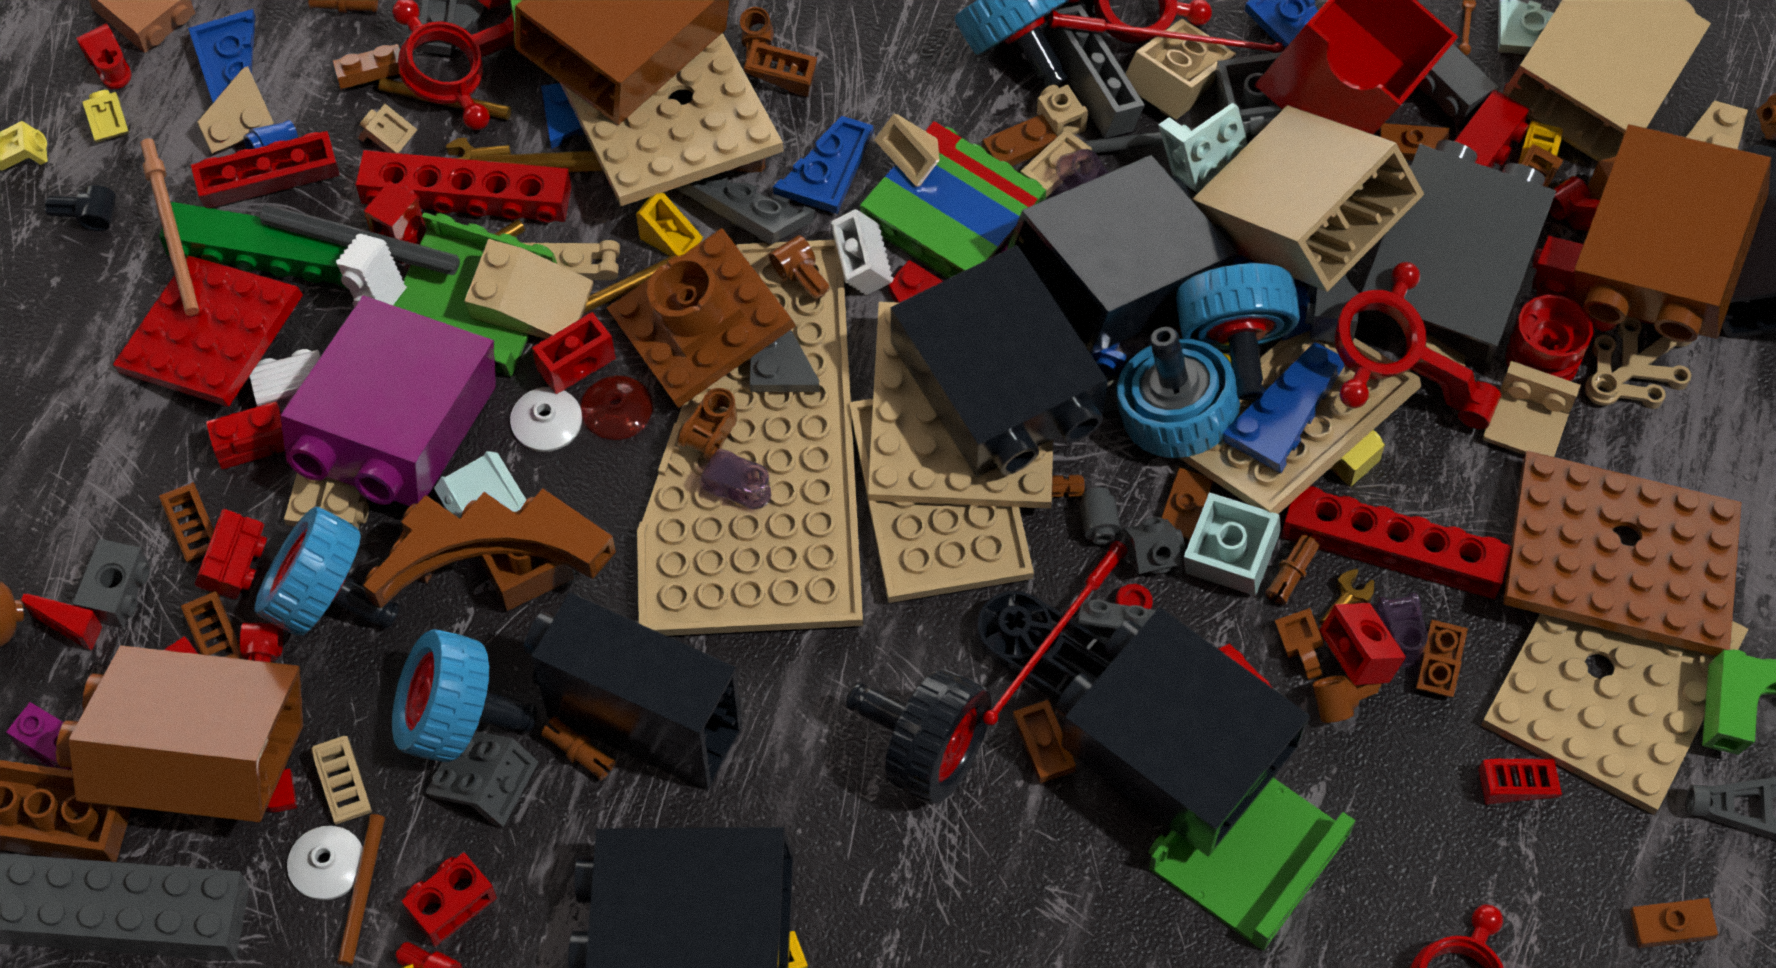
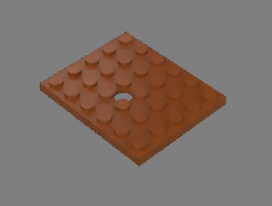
M1526 451L1522 461L1503 604L1718 656L1723 650H1730L1742 502ZM1618 526L1631 527L1638 533L1640 541L1634 546L1624 545L1621 543L1619 535L1613 532V529Z

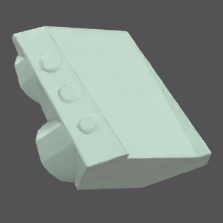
M486 451L484 456L446 477L441 476L434 488L442 501L443 507L458 518H461L466 505L472 500H477L483 492H486L513 512L520 510L526 501L499 454Z

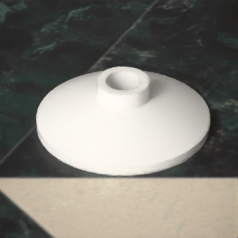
M542 387L527 392L515 403L510 416V424L515 438L523 446L534 451L550 452L565 447L575 439L582 425V413L578 402L568 392L563 390L555 394L550 387ZM543 411H551L547 416L539 415Z
M321 826L309 830L294 843L290 850L287 861L289 878L294 887L309 898L331 900L341 897L354 888L363 847L354 834L341 827ZM323 853L331 855L330 859L325 863L317 861L318 857Z

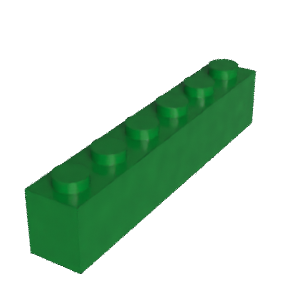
M171 202L185 258H188L189 255L217 264L234 266L247 272L257 270L269 272L277 277L293 276L304 278L312 283L328 282L347 288L341 281L343 275L336 260L341 259L340 255L345 254L344 250L349 249L348 247L264 225L261 223L259 216ZM162 228L159 238L166 255L170 256Z

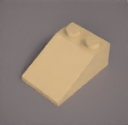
M1184 19L1179 20L1165 30L1209 36ZM1155 37L1135 52L1125 75L1140 98L1158 107L1164 115L1177 120L1189 111L1214 83L1217 61L1234 59L1237 53L1224 45Z
M488 239L464 302L472 319L547 339L581 319L594 282L521 247Z

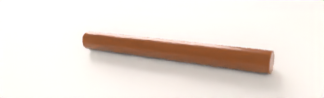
M371 814L368 822L337 961L338 964L343 966H353L385 822V817L378 814Z

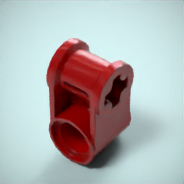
M107 23L76 38L87 61L94 67L106 87L119 89L130 82L132 77L131 70Z

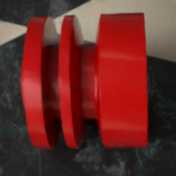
M1543 295L1533 298L1523 306L1506 347L1505 359L1508 368L1510 362L1513 361L1572 381L1593 336V324L1589 315L1575 301L1563 296Z

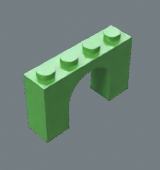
M1731 649L1723 650L1708 664L1702 746L1739 755L1755 742L1759 697L1765 694L1776 695V659H1759L1747 656L1743 651Z

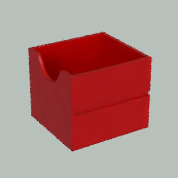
M1328 0L1262 75L1255 86L1282 110L1288 105L1373 135L1401 106L1458 36L1417 0Z

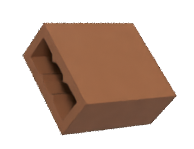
M89 0L92 9L144 53L160 44L166 36L180 25L185 24L195 14L191 0Z

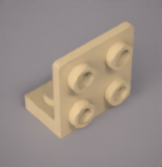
M1511 361L1500 389V401L1489 427L1485 430L1483 440L1525 455L1526 451L1554 457L1581 385Z

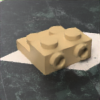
M297 473L284 521L286 525L295 526L307 511L313 507H320L341 517L359 530L360 523H366L368 519L369 503L366 502L367 498L360 494L355 486L327 476L320 481L310 480Z

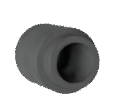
M1102 487L1085 491L1081 495L1082 501L1079 503L1085 538L1099 545L1111 543L1121 532L1115 498L1110 495L1108 489Z

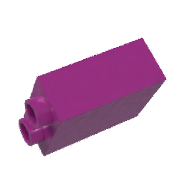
M363 295L280 415L286 462L298 474L307 479L320 481L327 476L355 486L360 494L377 504L387 505L392 503L393 500L408 506L414 503L418 504L425 495L428 496L496 388L494 340Z

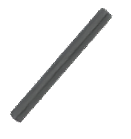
M265 204L259 215L261 223L264 225L345 247L352 244V240L356 239L358 234L382 239L387 243L386 246L389 247L388 250L391 252L390 255L393 257V260L437 272L455 275L459 268V257L455 254L274 205Z

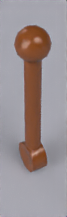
M1463 0L1462 3L1465 15L1462 44L1458 46V49L1465 56L1471 52V46L1468 43L1471 13L1476 6L1475 0Z

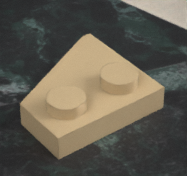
M248 66L238 73L197 122L211 154L243 142L244 135L248 134L252 128L274 124Z

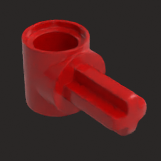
M242 623L240 652L244 659L274 662L277 660V657H281L283 629L272 623Z

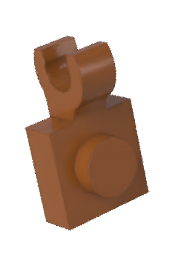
M1308 608L1275 620L1288 658L1296 655L1300 656L1308 680L1322 676L1321 667L1314 649L1322 647L1324 644L1311 609Z

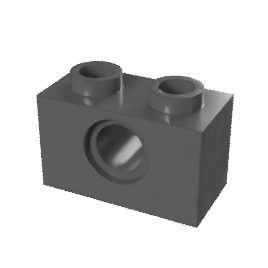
M99 539L73 605L93 610L101 624L124 629L128 617H132L136 611L137 594L140 586L147 582L150 575V564L142 549ZM121 581L118 586L108 588L113 582Z

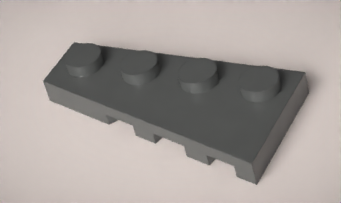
M724 173L676 188L681 194L693 198L703 204L705 208L715 211L730 220L732 224L744 228L756 235L761 241L771 245L813 222L815 210L804 206L802 210H798L788 206L789 199L779 195H775L771 199L756 193L757 187L749 183H730L727 181L728 175Z

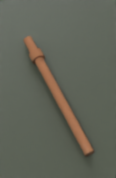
M147 138L140 142L145 160L143 163L145 178L150 181L185 314L193 316L199 313V307L164 180L166 177L163 161L158 158L154 140Z

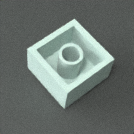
M1209 492L1184 555L1186 574L1256 596L1281 532L1280 514L1270 513L1267 510Z

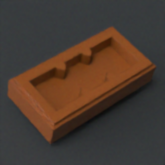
M1384 123L1379 129V137L1396 142L1405 160L1413 161L1419 144L1435 149L1438 141L1449 140V128Z
M1179 468L1161 518L1168 519L1176 530L1180 529L1184 543L1189 545L1208 494L1211 491L1213 480L1205 475Z
M1709 898L1635 906L1630 910L1639 948L1714 940L1719 935Z

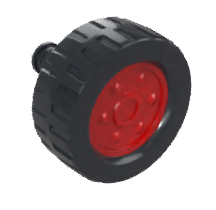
M939 669L932 672L921 682L907 704L875 688H868L862 682H858L850 689L846 699V706L849 710H856L861 716L893 731L885 762V772L890 783L927 802L939 803L950 796L971 767L988 727L983 721V714L991 710L992 700L989 691L985 687L952 671Z

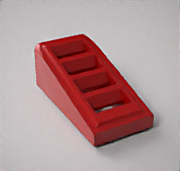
M28 593L23 594L21 601L33 618L85 649H93L102 629L101 623L93 610Z
M1554 759L1482 760L1478 768L1485 805L1559 798L1562 796ZM1546 770L1549 787H1542L1539 771ZM1525 772H1531L1534 787H1528ZM1517 773L1519 787L1513 786L1511 774ZM1497 775H1503L1505 786H1499Z

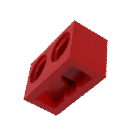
M463 852L457 858L451 857L445 860L438 867L437 873L426 882L420 881L413 885L407 891L406 897L401 901L409 917L433 946L436 947L495 901L497 897L492 884ZM461 879L472 880L471 885L465 890L453 889L456 882ZM438 903L441 905L435 914L425 915L422 913L428 904Z

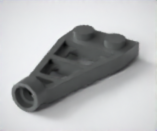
M1776 777L1718 786L1691 784L1687 793V812L1689 815L1703 816V818L1776 841V818L1773 816L1772 799L1776 797ZM1758 796L1760 798L1761 818L1737 814L1734 811V797Z

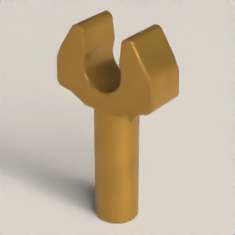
M457 138L446 145L448 155H463L457 159L473 160L475 156L511 154L510 145L474 148L467 142V138Z
M1353 569L1343 573L1336 585L1341 595L1322 617L1319 624L1322 626L1335 604L1369 603L1374 593V580H1370L1362 590H1356L1351 585L1356 580L1359 570Z

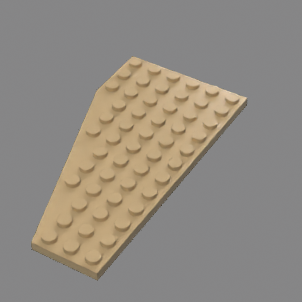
M835 240L807 241L815 254L816 261L814 267L830 287L829 291L822 298H812L799 281L784 280L773 268L769 259V253L786 242H775L772 245L769 243L737 244V248L794 321L796 327L791 329L819 379L820 392H751L750 358L682 405L678 420L674 423L659 466L658 477L643 520L637 529L639 624L666 636L863 626L852 417L849 407L851 397L844 275ZM714 388H724L729 390L735 398L738 420L724 441L719 454L713 461H708L704 458V454L688 446L685 448L678 445V437L682 427L693 415L705 394ZM718 407L712 412L717 414L723 413L727 408Z

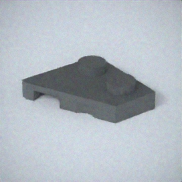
M423 0L420 21L422 24L436 21L449 22L469 32L488 7L478 0ZM432 40L419 45L416 51L451 55L457 46L446 41Z
M791 330L751 357V392H820L819 379Z

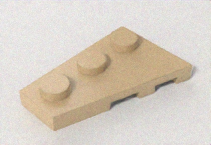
M1714 100L1686 138L1738 149L1748 110Z

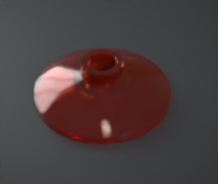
M619 375L605 377L595 382L588 388L581 402L582 418L587 428L595 435L609 440L627 439L638 434L648 424L653 409L652 399L646 387L631 377ZM615 399L622 400L616 405L610 403V401Z

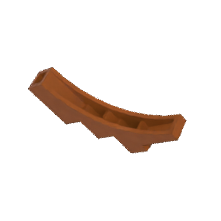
M543 488L535 497H530L525 501L519 515L486 492H483L477 500H472L466 505L461 518H458L425 495L418 504H412L403 516L401 523L406 538L399 539L392 547L390 556L382 565L374 567L369 572L363 587L369 601L381 609L401 589L430 571L454 561L480 555L511 553L542 557L569 566L593 580L616 553L612 535Z

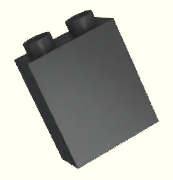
M1440 140L1437 142L1435 149L1419 144L1410 169L1424 195L1384 235L1362 292L1368 290L1391 292L1394 286L1391 280L1393 268L1401 262L1413 263L1420 271V281L1415 288L1407 290L1404 299L1413 305L1421 316L1426 333L1466 357L1491 365L1556 190L1544 187V175L1522 164L1508 163L1504 166L1502 172L1475 163L1477 153L1464 144L1450 140ZM1365 310L1358 314L1359 319L1404 334L1400 325L1392 317L1381 311Z

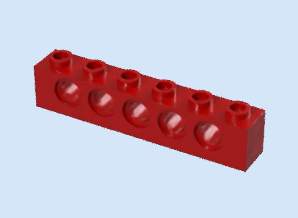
M363 150L356 181L361 204L369 205L383 187L391 181L393 183L399 182L396 185L400 187L407 186L412 189L419 198L421 209L435 210L439 213H469L478 217L485 215L503 216L511 220L519 218L536 219L545 223L554 221L565 222L571 193L568 168Z
M1309 486L1290 503L1281 534L1282 539L1297 542L1302 535L1312 537L1319 544L1318 549L1491 599L1496 598L1502 585L1511 550V545L1504 544L1494 537H1480L1466 533V531L1459 527H1445L1430 523L1424 517H1409L1395 513L1392 509L1385 506L1374 507L1360 503L1350 496L1339 497L1328 494L1315 486ZM1326 515L1332 521H1322L1317 516ZM1361 525L1365 527L1368 531L1361 532L1356 530L1353 526ZM1396 535L1403 540V542L1393 541L1392 539H1390L1389 536ZM1425 546H1434L1439 552H1431ZM1461 556H1469L1475 562H1466L1461 558Z

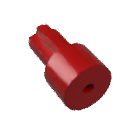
M404 942L395 955L397 962L404 967L413 964L414 968H462L460 962L442 952L436 951L431 954L410 942Z

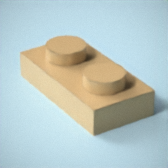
M1066 129L1025 166L1020 174L1037 180L1046 189L1047 198L1091 157L1092 148Z

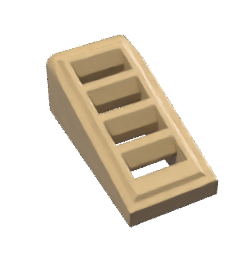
M341 736L311 747L335 825L372 813L348 736ZM346 767L350 768V771L332 776L330 778L328 776V773ZM351 782L355 784V786L333 792V788ZM359 796L360 801L338 808L337 802Z

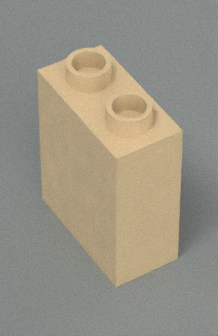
M1562 0L1502 94L1530 109L1527 118L1531 121L1562 128V140L1599 162L1615 157L1619 151L1628 124L1647 128L1711 23L1697 15L1692 5L1686 0Z
M1287 105L1192 200L1212 224L1219 225L1227 231L1238 255H1242L1259 264H1271L1285 268L1292 274L1293 278L1328 292L1424 195V192L1396 142Z

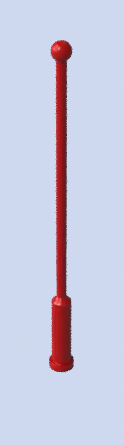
M1051 11L1049 15V28L1061 27L1099 33L1110 30L1271 51L1272 53H1280L1285 50L1284 45L1280 42L1270 45L1110 24L1104 19L1060 14L1057 11Z
M1120 541L1112 542L1109 546V551L1086 579V587L993 709L983 714L985 724L994 725L997 723L999 712L1092 590H1098L1120 559L1126 556L1128 549L1125 544Z

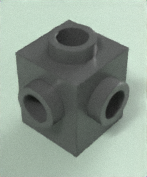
M1159 517L1144 520L1142 525L1125 528L1130 563L1139 574L1146 572L1155 574L1165 573L1171 570L1172 566L1182 564L1180 551L1185 550L1184 538L1181 530H1176L1168 519Z

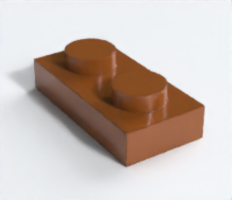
M382 45L372 51L361 54H348L341 59L333 60L340 88L343 89L399 74V45Z
M1041 114L982 139V148L987 154L997 160L1005 161L1014 166L1040 154L1057 138V135L1044 115Z
M1049 700L1013 711V720L1039 783L1075 772L1076 764L1072 755L1061 747L1063 733Z

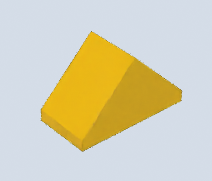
M664 192L656 193L649 197L636 213L640 239L669 256L675 254L677 256L684 255L703 239V236Z

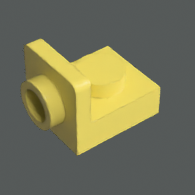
M109 90L97 91L89 95V100L82 101L96 143L129 134L121 103L116 92L109 93Z
M23 121L1 131L0 170L3 171L27 158L34 160L40 165L48 161L47 140L44 134Z

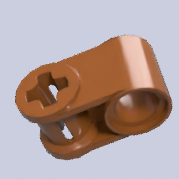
M714 388L708 391L693 415L682 427L678 437V445L682 448L688 446L704 454L706 460L713 461L738 420L733 394L724 388ZM718 407L727 408L723 413L717 414L712 412Z

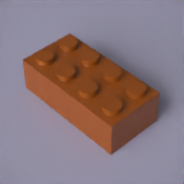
M0 760V850L52 858L117 862L132 807L76 801L72 770Z

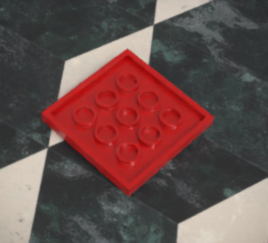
M188 255L186 262L197 299L199 313L193 316L185 314L174 275L115 360L113 366L118 373L229 407L303 294L298 286Z

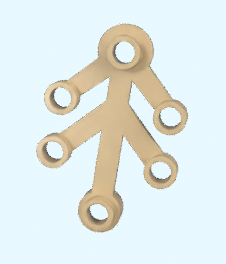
M1626 317L1625 321L1620 323L1618 328V334L1623 339L1622 366L1612 373L1611 356L1616 348V342L1608 335L1598 336L1592 347V352L1597 357L1596 373L1591 375L1586 382V395L1592 402L1603 406L1614 404L1619 398L1642 401L1650 409L1659 408L1666 396L1665 390L1661 386L1651 384L1647 387L1624 383L1631 378L1668 382V385L1675 390L1685 389L1691 380V372L1688 368L1681 365L1672 368L1650 364L1673 347L1687 346L1692 342L1674 341L1663 336L1638 354V336L1642 329V324L1636 318ZM1624 326H1631L1635 331L1630 332ZM1599 344L1607 345L1609 350L1601 349ZM1674 375H1681L1684 381L1677 380ZM1603 387L1608 392H1602L1598 388ZM1653 393L1657 395L1659 399H1651L1648 396V394Z

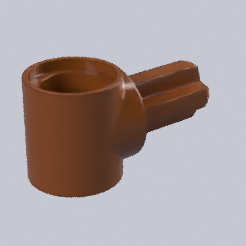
M760 7L746 9L740 17V26L742 29L741 43L746 47L747 59L752 41L771 45L774 30L766 10ZM755 24L764 25L759 31H750V28ZM759 55L757 65L763 66L764 56Z
M797 235L769 253L770 262L782 279L799 281L812 298H822L829 291V284L814 267L816 261L815 254L809 243L801 235Z
M1330 676L1315 681L1313 688L1321 721L1332 723L1351 718L1354 715L1353 709L1359 705V700L1378 693L1379 687L1382 684L1354 685L1345 676Z

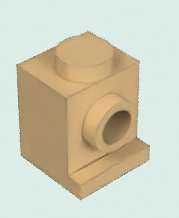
M1051 85L1042 91L1040 97H1038L1037 114L1044 115L1057 137L1066 129L1074 135L1086 130L1088 110L1085 106L1082 107L1069 85L1061 88L1057 85Z

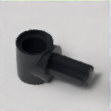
M91 185L86 187L84 192H79L77 197H48L45 200V212L48 216L76 217L78 223L86 229L105 231L110 227L116 194L107 187Z

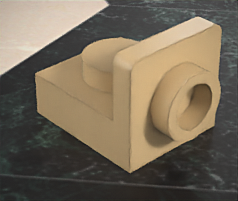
M384 104L378 112L371 109L359 124L364 130L358 138L364 142L369 137L386 152L399 153L417 129L388 105Z

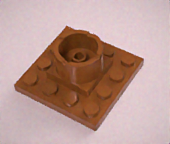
M723 228L684 255L668 260L667 264L661 265L649 279L607 307L612 317L678 408L796 327L790 315Z

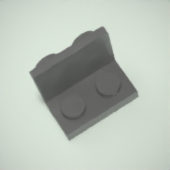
M475 731L467 748L457 759L441 763L426 790V794L434 799L470 805L492 825L504 827L538 761L513 738Z

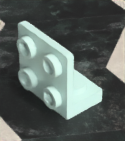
M1231 103L1192 131L1186 125L1181 126L1170 117L1158 124L1172 175L1179 178L1196 193L1200 192L1248 145L1240 111L1234 103Z

